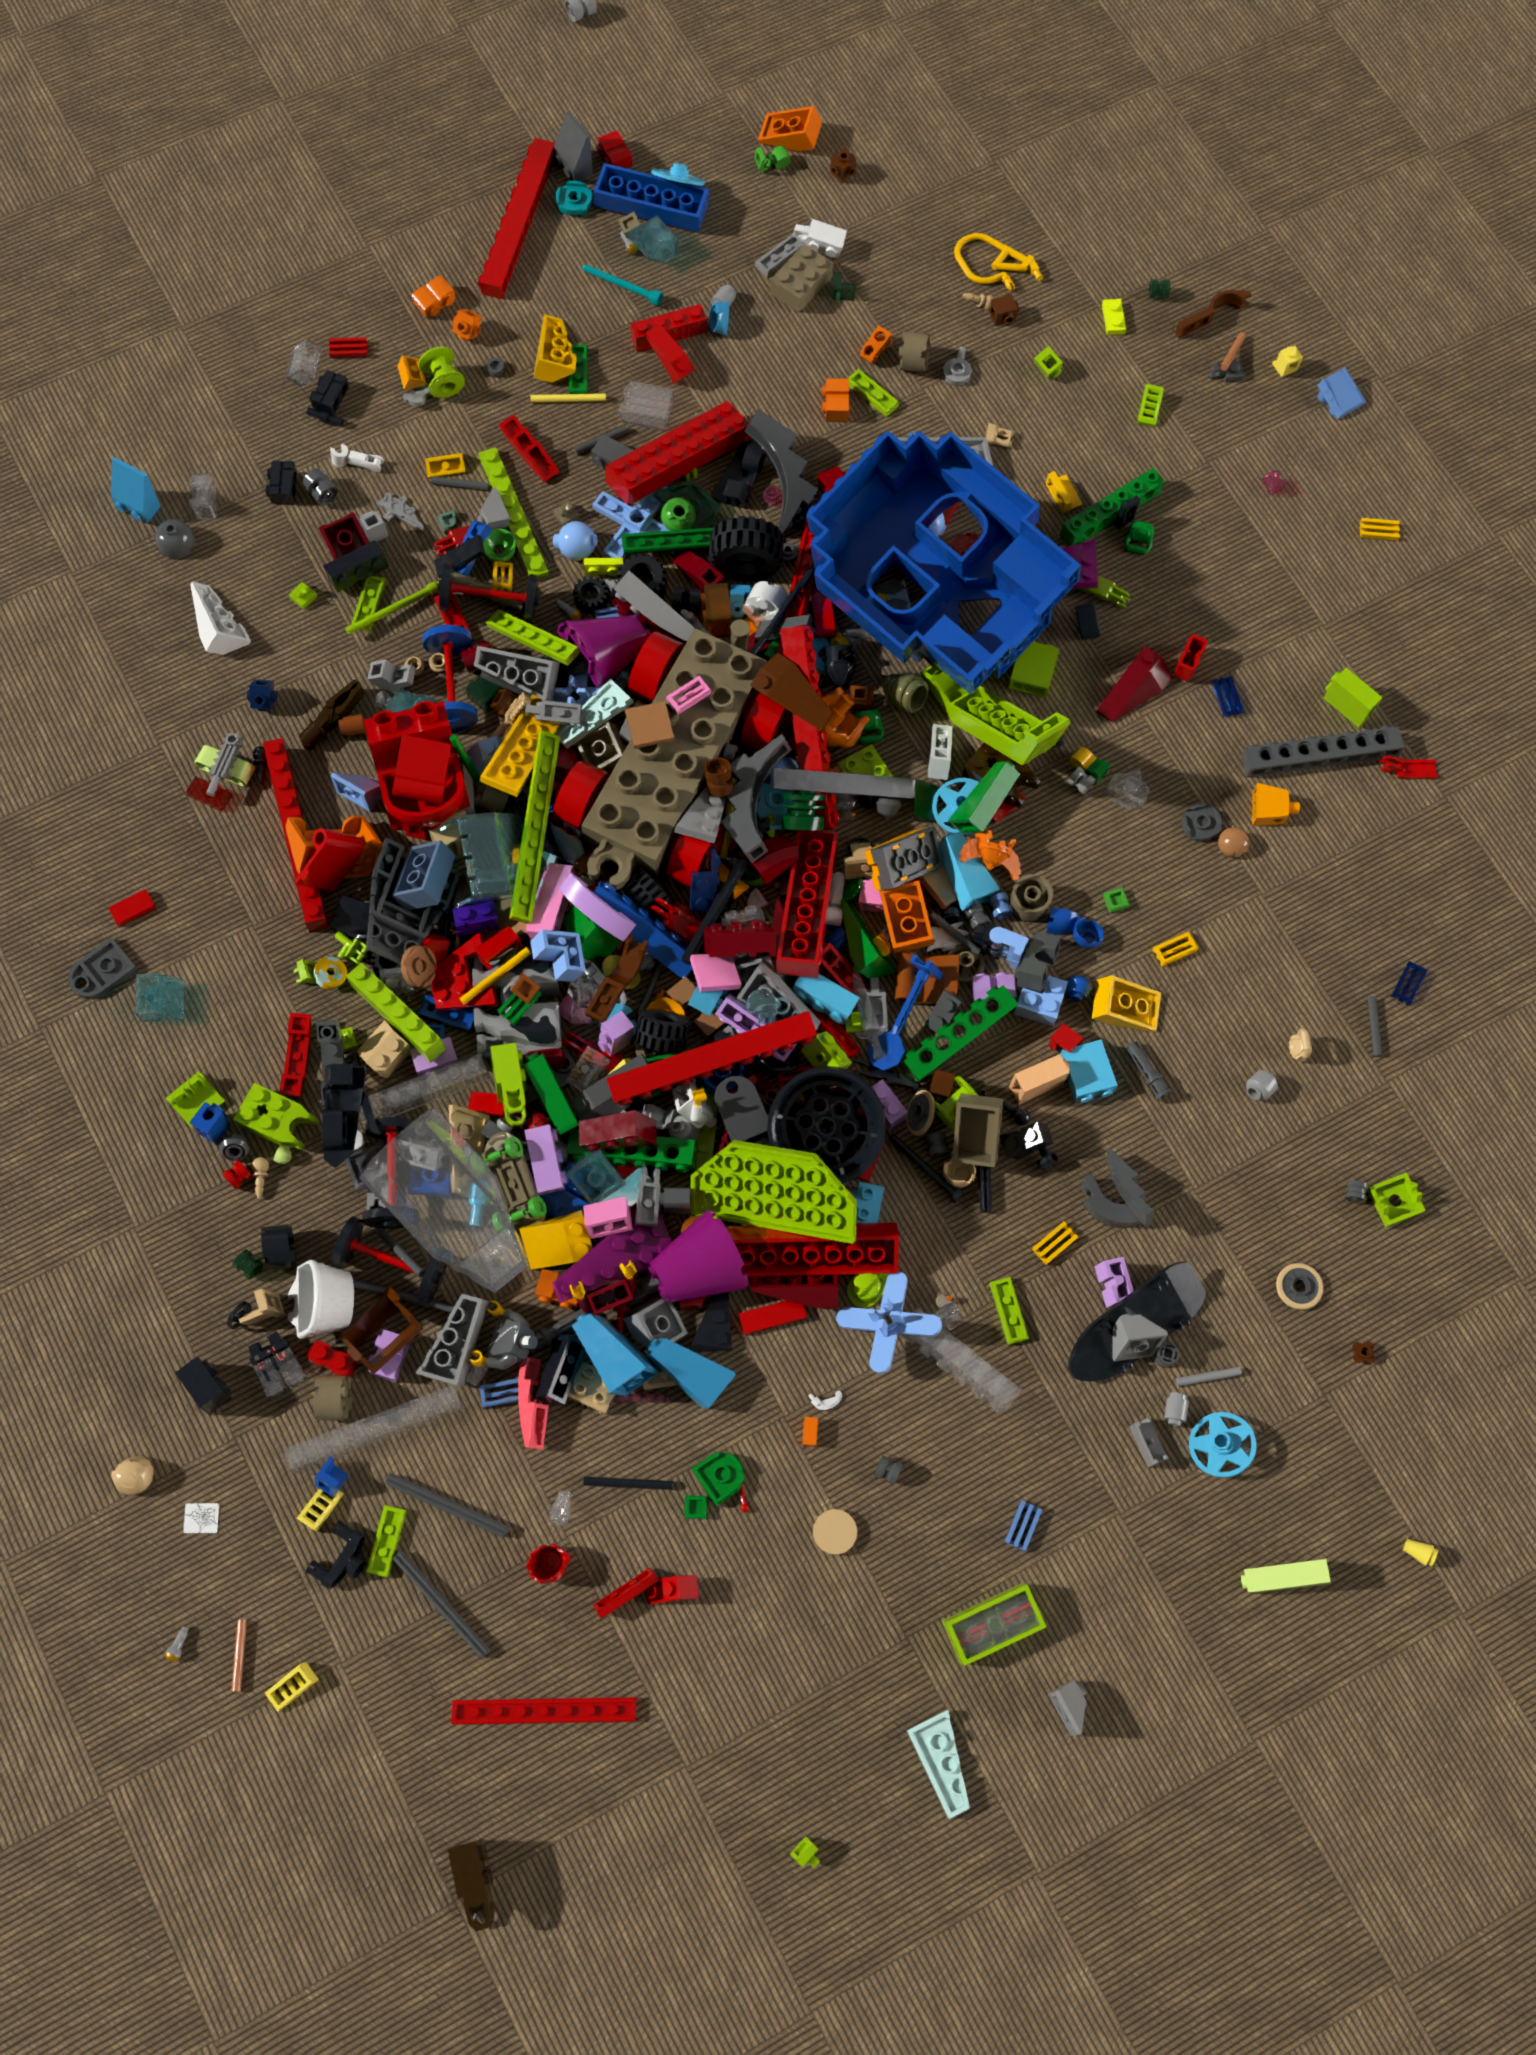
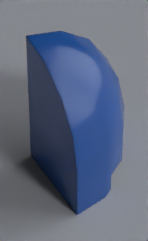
M1051 907L1048 914L1046 933L1067 935L1073 932L1075 923L1080 919V916L1071 910Z

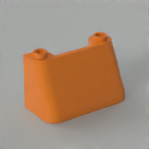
M351 816L344 821L342 829L331 830L360 837L364 842L362 854L344 878L368 877L373 872L382 843L364 816ZM288 817L286 832L296 870L300 874L316 852L312 840L316 830H306V823L302 818Z

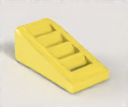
M319 1489L297 1519L318 1532L344 1495L342 1492L338 1491L332 1500L323 1494L324 1491ZM322 1498L323 1500L328 1502L329 1505L325 1507L324 1505L319 1503L318 1500ZM316 1505L324 1512L322 1514H319L318 1512L313 1510V1508ZM309 1513L318 1518L316 1522L307 1517Z
M304 1662L283 1677L265 1694L277 1712H279L315 1684L318 1678L310 1666ZM292 1678H294V1679L296 1680V1682L298 1683V1685L300 1686L299 1689L296 1687V1685H295V1684L293 1683V1681L291 1680ZM284 1684H286L287 1687L290 1689L292 1695H290L288 1691L285 1689V1687L283 1686ZM277 1689L285 1699L283 1702L275 1692Z

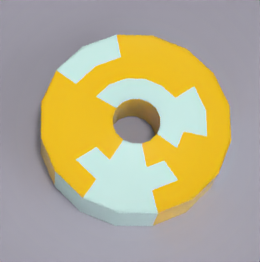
M326 956L321 958L313 969V977L316 983L327 990L339 988L347 978L345 964L336 957ZM327 971H331L333 975H329Z

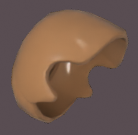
M1231 827L1220 834L1218 846L1220 851L1226 856L1238 858L1247 852L1249 838L1242 829Z

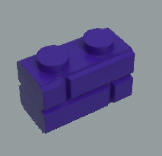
M493 901L452 909L458 937L499 929Z

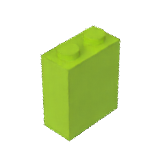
M1034 641L1015 661L1008 688L1046 698L1060 648Z
M1346 667L1341 673L1337 671L1332 676L1331 682L1325 688L1327 692L1323 699L1360 728L1371 717L1383 697Z

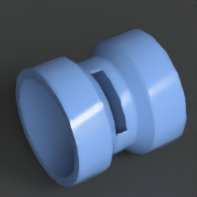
M1006 892L997 893L988 899L989 905L993 907V916L997 920L1009 917L1014 912L1012 906L1008 903L1009 897Z

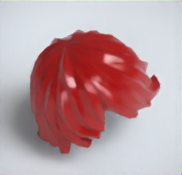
M541 1545L530 1553V1559L526 1563V1567L531 1580L535 1579L540 1584L557 1582L562 1578L567 1568V1563H570L571 1558L559 1545Z

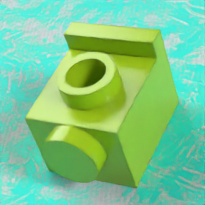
M1049 346L1034 358V364L1038 366L1048 379L1050 377L1056 378L1062 372L1063 362ZM1047 364L1053 365L1050 369L1046 367Z

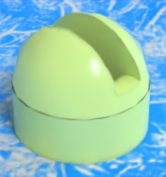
M279 1146L275 1153L274 1161L280 1164L288 1163L292 1157L291 1151L286 1147Z

